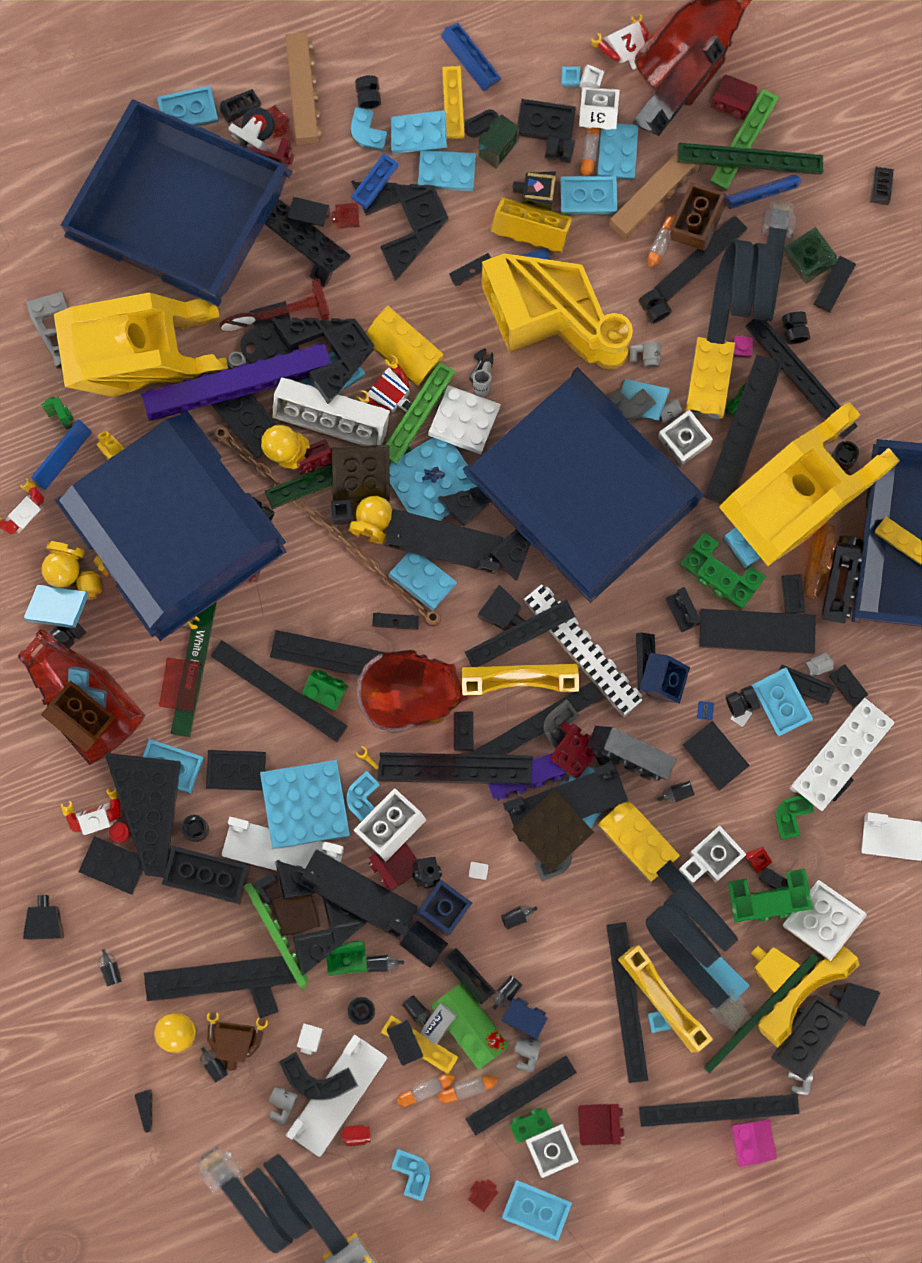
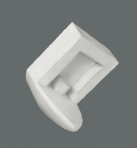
M586 65L580 82L581 89L583 87L599 88L604 71Z

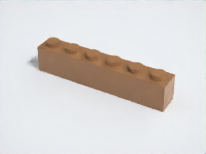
M307 32L285 34L297 145L319 143L318 136H322L321 125H317V119H320L319 107L315 108V102L318 101L317 90L313 89V84L317 83L316 74L312 73L311 67H315L314 56H310V50H313L312 39H308Z
M676 153L610 219L609 226L624 240L629 236L632 238L638 232V227L641 224L645 225L650 220V215L654 211L658 212L663 207V202L667 198L671 199L677 192L676 189L679 186H684L689 180L688 177L692 173L696 174L702 165L678 163Z

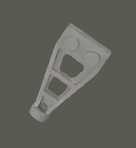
M59 292L30 300L26 303L32 322L54 358L55 367L62 369L59 346L53 347L49 339L50 336L57 335L56 328L48 330L42 322L43 318L67 309L64 294Z

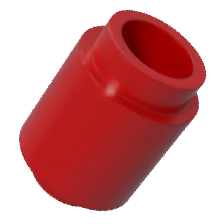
M116 822L109 828V836L115 842L125 843L130 839V829L124 823Z
M345 1126V1131H341L342 1143H346L347 1147L370 1143L369 1126Z

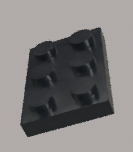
M94 836L78 872L133 895L144 870L138 854Z

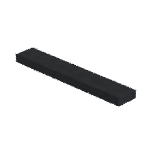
M734 215L713 234L706 251L696 249L657 284L654 289H660L664 296V301L668 302L725 251L733 239L737 240L748 228Z
M566 599L467 650L465 654L472 667H479L576 616Z
M564 1056L465 1119L476 1136L577 1072L568 1057Z

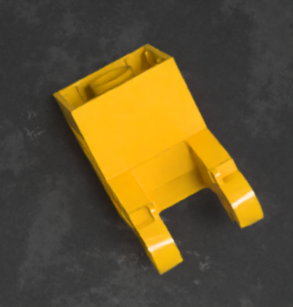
M505 253L482 261V289L509 353L558 334L589 364L596 362L602 369L614 370L625 363L628 355L627 347L631 342L633 333L632 324L622 314H603L583 265Z
M149 292L73 306L55 313L54 319L65 387L116 398L155 382L182 383L186 379L194 380L205 374L212 375L223 369H228L226 357L217 359L214 354L203 355L197 358L183 356L179 353L176 342L175 327H180L181 330L193 326L214 323L220 318L218 307L202 299L182 302Z
M851 402L844 404L823 423L791 442L719 506L767 566L809 539L841 508L863 493L899 463L900 460L888 448L880 456L877 455L862 469L850 476L842 470L826 451L824 446L830 442L833 443L843 431L861 416Z

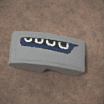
M443 1003L439 1004L420 1033L434 1045H437L457 1014Z

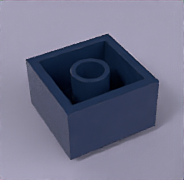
M650 653L639 690L660 701L680 704L690 667L668 655Z
M439 880L415 914L442 934L448 936L462 919L472 902L447 883Z
M517 998V1000L512 999L501 1021L537 1040L548 1019L545 1017L546 1012L537 1007L534 1010L527 1007L528 1002Z

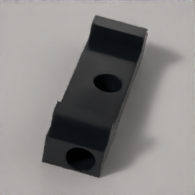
M489 253L449 273L455 287L482 273V261L491 258Z
M373 613L372 627L418 630L419 616ZM396 620L399 622V624L397 626H394L392 624L393 621Z
M765 867L759 880L775 889L789 887L786 878ZM783 880L787 883L785 887L781 885Z

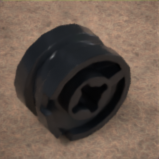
M365 997L355 998L348 1006L349 1018L357 1025L368 1024L375 1015L374 1004ZM360 1007H363L365 1009V1013L363 1015H359L358 1009Z

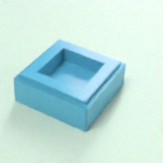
M562 67V86L580 87V67Z
M659 1011L647 1014L651 1033L671 1029V1026Z

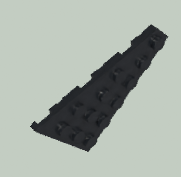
M105 753V758L146 876L164 878L169 858L181 761Z

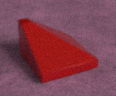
M764 847L746 852L744 856L756 873L772 863Z

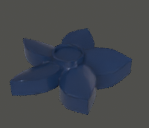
M434 467L432 471L424 469L426 476L422 477V481L431 479L432 483H436L437 479L445 477V473L439 471V467Z

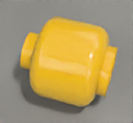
M84 571L77 577V590L87 592V600L96 599L97 595L102 592L101 577L95 571Z

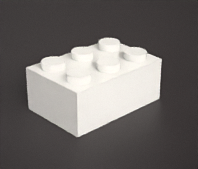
M394 788L354 831L386 862L426 821V818Z

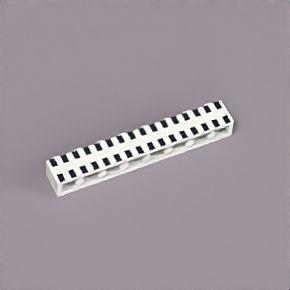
M542 584L524 599V604L534 615L561 602H557L553 598V592L548 587L544 588ZM576 618L549 630L550 634L623 718L641 704V693L636 688L632 689L630 687L628 678L623 673L619 674L615 669L617 666L611 659L607 660L603 656L604 651L602 648L590 641L592 639L586 630L582 631L577 626L579 622Z

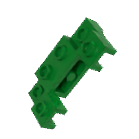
M703 532L680 566L698 578L697 581L702 586H709L713 589L712 592L719 598L724 597L742 610L766 576L750 565L745 574L740 577L711 556L719 542Z
M806 869L786 871L789 887L750 893L747 878L728 881L735 923L754 919L767 921L770 920L771 916L777 915L778 918H786L790 916V913L813 910Z

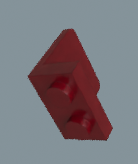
M724 75L717 92L714 94L711 107L745 120L756 95L757 86L735 77Z
M281 139L276 154L248 147L249 150L286 165L287 168L288 165L293 163L294 154H292V147L288 139Z
M326 439L310 445L309 449L307 448L304 455L306 459L297 463L300 475L313 472L321 466L325 467L332 464V449L329 447Z
M564 722L560 728L568 734L552 753L550 759L574 778H579L596 756L592 753L593 750L587 747L591 736L587 733L583 736L580 733L582 729L574 723L570 726Z
M405 842L386 862L378 854L374 853L369 857L371 862L368 864L374 873L378 871L382 876L380 882L385 889L390 888L393 891L412 877V864L417 858Z
M618 1103L580 1105L578 1107L579 1138L582 1146L621 1145V1140H624V1128H620V1120H623V1108H619Z

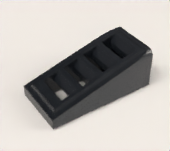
M251 89L220 102L219 109L227 123H230L242 117L248 110L258 108L262 103L254 90ZM249 97L253 103L250 104L247 98Z
M875 167L870 203L889 205L894 169ZM879 172L889 174V177L880 176ZM878 179L887 180L888 183L879 182ZM877 185L885 186L887 189L877 188ZM877 192H883L886 195L877 194Z
M152 1089L134 1095L144 1132L146 1133L152 1131Z

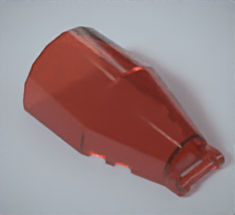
M690 0L666 16L635 55L634 62L638 71L657 91L697 39L708 41L712 35L717 36L726 51L684 104L692 105L724 64L725 54L728 47H731L733 34L737 31L744 11L752 0Z
M39 629L36 637L28 647L18 654V658L26 666L36 689L39 688L44 698L42 699L44 705L47 704L48 706L68 683V672L71 666L89 670V687L107 691L106 710L114 715L115 718L87 752L63 734L89 765L104 758L105 753H111L144 721L146 715L106 669L56 641L44 629ZM42 643L43 647L32 657L31 654Z
M414 650L387 652L377 655L365 665L358 679L357 697L360 710L369 723L380 731L390 733L437 725L445 720L444 718L451 713V710L455 709L461 702L468 700L469 697L468 695H463V689L455 672L456 667L454 663L447 664L435 658L430 660L427 655H417Z

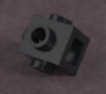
M435 856L417 859L412 864V878L416 882L417 887L431 888L436 886L435 884L441 879V868L437 865Z

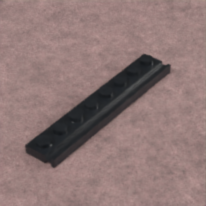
M756 355L704 498L722 504L737 490L781 371L782 363Z
M278 630L275 631L270 658L415 688L421 687L426 660Z
M380 752L377 780L380 782L532 785L533 756Z
M283 956L144 973L147 1002L297 984Z

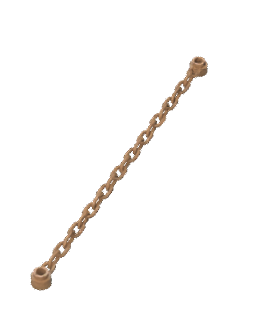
M220 426L215 429L214 437L218 442L220 441V443H225L227 446H233L237 449L238 455L244 461L252 462L256 466V471L264 478L269 477L274 482V487L279 485V481L282 484L285 483L282 479H275L271 475V470L266 465L257 463L250 451L236 445L235 439L229 434L227 428ZM220 431L225 432L223 436H218V433ZM245 451L250 456L246 459L241 453ZM261 466H262V467H264L268 472H266L265 474H263L259 469H261ZM300 498L304 502L301 504L302 506L296 501H292L298 508L306 509L310 513V518L318 525L323 524L328 529V534L335 540L344 542L346 549L352 555L360 556L368 569L382 575L384 583L391 588H397L400 591L401 597L407 603H414L419 608V613L425 617L428 625L437 626L440 623L441 616L436 610L432 611L426 605L419 604L412 594L410 595L413 598L408 600L404 596L408 592L407 590L402 589L396 582H392L391 585L385 580L388 579L389 573L381 571L380 565L373 558H366L357 544L353 541L348 542L343 538L342 531L336 526L328 525L325 522V517L319 511L311 510L304 498ZM317 513L322 519L317 521L313 516ZM333 528L341 534L338 535V538L331 533ZM353 545L358 550L354 553L349 547ZM369 560L376 565L374 569L367 564L370 563ZM424 608H426L429 611L427 612V614H424L422 612L425 610ZM431 615L437 616L434 621L430 620L429 617Z

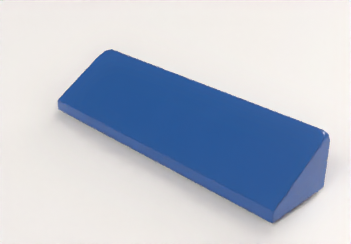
M459 23L445 28L441 38L482 91L487 90L502 79Z
M790 175L726 196L728 208H736L798 188L801 179L796 175Z
M78 419L32 475V480L44 490L50 486L91 435V430L81 420Z

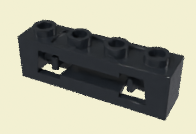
M842 542L835 543L821 613L822 620L846 623V618H850L851 607H849V603L855 596L853 584L854 581L857 582L859 570H856L857 564L861 563L863 552L860 551L859 545ZM839 561L841 566L847 567L841 595L843 599L842 607H840V599L835 598L841 570Z

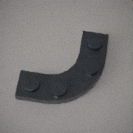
M297 1052L279 1061L291 1086L301 1095L313 1100H332L358 1087L350 1068H346L327 1079H315L306 1071Z

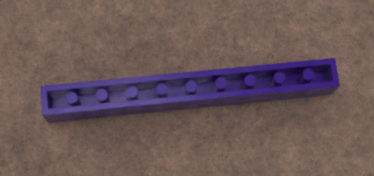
M315 344L308 349H297L286 355L278 354L271 359H260L253 364H242L230 370L223 369L216 374H205L194 380L186 379L182 383L168 384L161 389H149L141 395L148 420L153 421L277 387L281 377L295 382L309 378L310 371L328 365L331 362L325 344Z

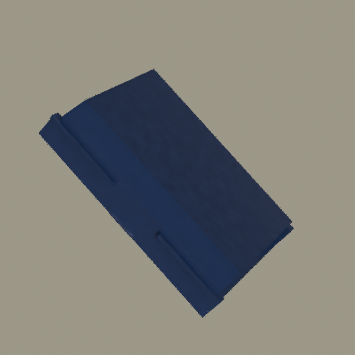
M132 99L60 226L65 231V238L118 262H127L162 278L164 283L219 307L222 301L221 298L230 288L278 201L286 177L290 178L293 172L286 165L221 138L218 134L202 127L191 125Z
M577 367L572 371L571 377L487 450L473 465L467 464L463 471L517 527V530L533 547H536L591 603L693 510L705 495L659 449H655L622 415L623 412Z
M188 411L166 419L74 483L62 497L60 496L55 499V502L87 547L94 549L101 558L103 566L117 583V589L151 637L156 635L159 641H162L287 552L283 545L286 543L284 538L250 493H245L220 461L222 456Z
M877 439L876 444H873L871 460L890 448L900 461L867 490L865 508L868 509V515L865 516L863 532V557L861 563L858 564L859 576L856 582L851 622L859 623L860 619L874 622L922 627V566L875 534V530L885 517H888L922 541V443Z

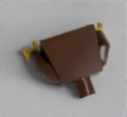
M209 1012L207 1014V1019L210 1022L208 1025L207 1041L212 1051L216 1053L217 1059L226 1060L225 1069L234 1071L237 1069V1062H245L246 1057H251L260 1047L264 1034L263 1030L267 1027L268 1021L266 1020L264 1026H259L260 1018L256 1020L257 1029L255 1030V1026L219 1022L220 1015L217 1012L216 1019L211 1020V1013Z

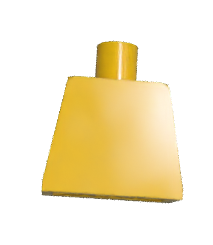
M757 945L750 953L758 960L753 969L772 993H775L800 966L774 947L770 948L766 953Z

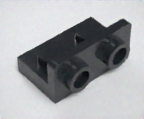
M685 587L678 589L676 594L666 598V602L681 632H685L700 624L699 615Z

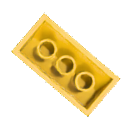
M502 197L495 211L491 232L501 237L513 238L518 242L531 243L535 247L542 246L553 252H562L573 217Z
M389 306L375 318L366 332L374 344V349L390 363L393 362V358L390 355L396 356L398 359L397 364L401 366L407 378L418 387L432 374L437 364L444 361V354Z

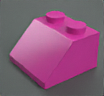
M770 1119L730 1125L738 1166L759 1164L777 1159Z

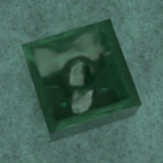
M502 114L498 119L495 118L491 122L488 132H484L478 140L479 157L497 169L518 143L519 126Z
M816 227L784 247L786 258L805 284L837 264V255Z

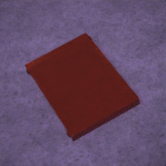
M167 657L159 707L186 711L194 710L201 662Z

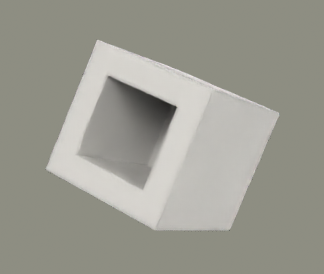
M693 856L678 871L692 884L707 869Z
M303 1024L297 1047L301 1048L300 1052L312 1055V1051L317 1052L324 1029Z

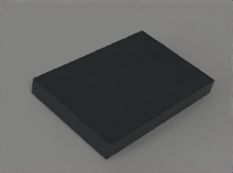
M521 99L516 135L548 140L550 135L559 136L561 140L565 138L571 139L576 107Z
M713 721L682 745L719 791L750 766Z
M208 750L206 789L263 791L260 772L266 771V752Z

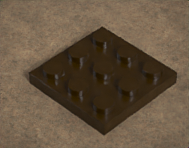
M389 445L331 447L332 501L350 500L351 503H360L368 496H380L390 501Z
M555 789L512 828L514 833L550 872L558 868L595 833Z

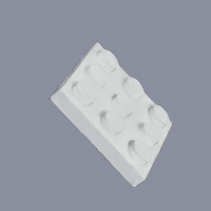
M448 385L428 436L482 454L501 404Z
M818 880L810 890L813 910L792 913L783 924V927L831 961L867 915L863 910Z

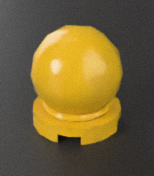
M274 425L268 428L263 434L261 441L263 453L270 460L278 462L284 468H298L297 463L306 459L304 455L307 448H310L309 441L304 435L294 432L290 427L284 425Z
M368 496L357 506L355 513L357 521L350 523L349 531L358 537L361 534L369 537L368 541L382 544L386 538L382 531L389 526L392 507L386 499L380 496Z
M54 541L48 542L46 550L50 551L51 554L45 557L41 570L46 582L55 588H64L73 584L79 575L80 566L77 560L84 558L85 551L77 547L76 550L67 548L68 544Z
M180 1013L164 1015L155 1026L154 1036L156 1043L167 1052L179 1053L186 1051L195 1040L196 1027L190 1017Z

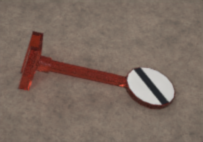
M316 279L312 281L313 296L308 297L306 300L261 311L258 314H236L221 321L219 327L222 331H234L245 328L259 319H267L317 307L322 320H329L330 312L320 280Z

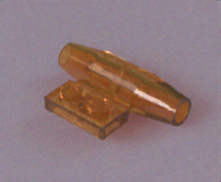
M825 523L816 532L811 544L805 569L803 594L804 597L809 599H819L833 563L832 556L836 549L837 541H834L836 535L835 526L829 523Z

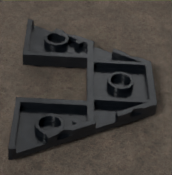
M351 181L354 191L362 182ZM387 182L367 209L362 207L367 216L400 202L411 225L413 233L380 246L395 281L398 280L449 220L434 185H399Z
M272 317L271 323L289 349L323 336L339 359L338 361L309 372V378L327 404L334 399L374 350V344L356 319L342 320L331 318V321L319 320V318L298 319L292 317V320H276V317Z
M478 487L438 497V501L463 527L492 503ZM505 516L516 530L494 548L490 555L517 581L530 543Z
M280 860L275 861L284 900L316 894L298 883L305 868L299 865L294 866L280 862ZM322 897L330 929L293 937L301 975L304 976L368 922Z

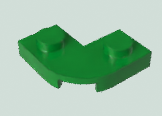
M802 795L784 800L776 810L775 821L780 840L800 836L796 817L814 813L812 803Z

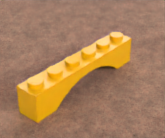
M577 664L462 667L463 695H482L493 690L516 686L542 687L558 692L579 691Z
M639 945L631 947L618 958L619 962L691 1053L699 1052L713 1040L701 1023L672 995L659 977L651 960Z
M842 946L831 961L827 958L823 961H818L814 970L810 974L804 975L800 984L796 988H791L787 993V997L782 1002H777L769 1015L761 1018L758 1025L760 1032L778 1048L791 1035L795 1014L805 998L824 984L847 979L860 966L858 957L845 946Z

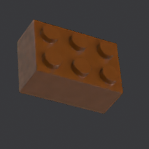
M691 182L669 229L671 240L706 251L727 204L726 193Z
M71 680L41 714V716L86 752L115 718L114 715Z

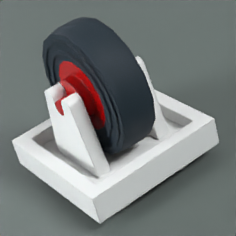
M252 108L243 116L242 129L231 123L228 130L233 133L231 136L244 145L248 143V147L269 152L271 148L262 141L268 139L273 134L275 120L266 109Z

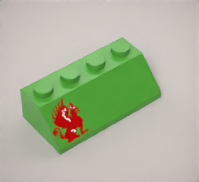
M462 983L431 1005L435 1011L439 1004L443 1003L457 1014L447 1029L478 1070L510 1046Z

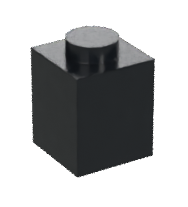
M350 500L331 501L333 524H350L352 522Z

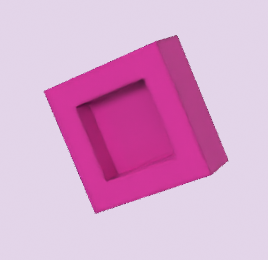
M734 336L733 343H735L733 356L751 358L753 338Z

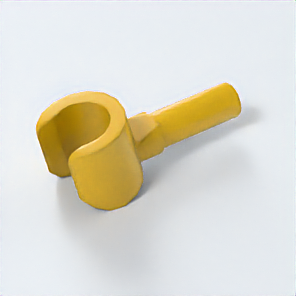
M361 746L365 754L360 756L356 752V755L359 759L366 760L377 770L378 765L371 759L367 749Z

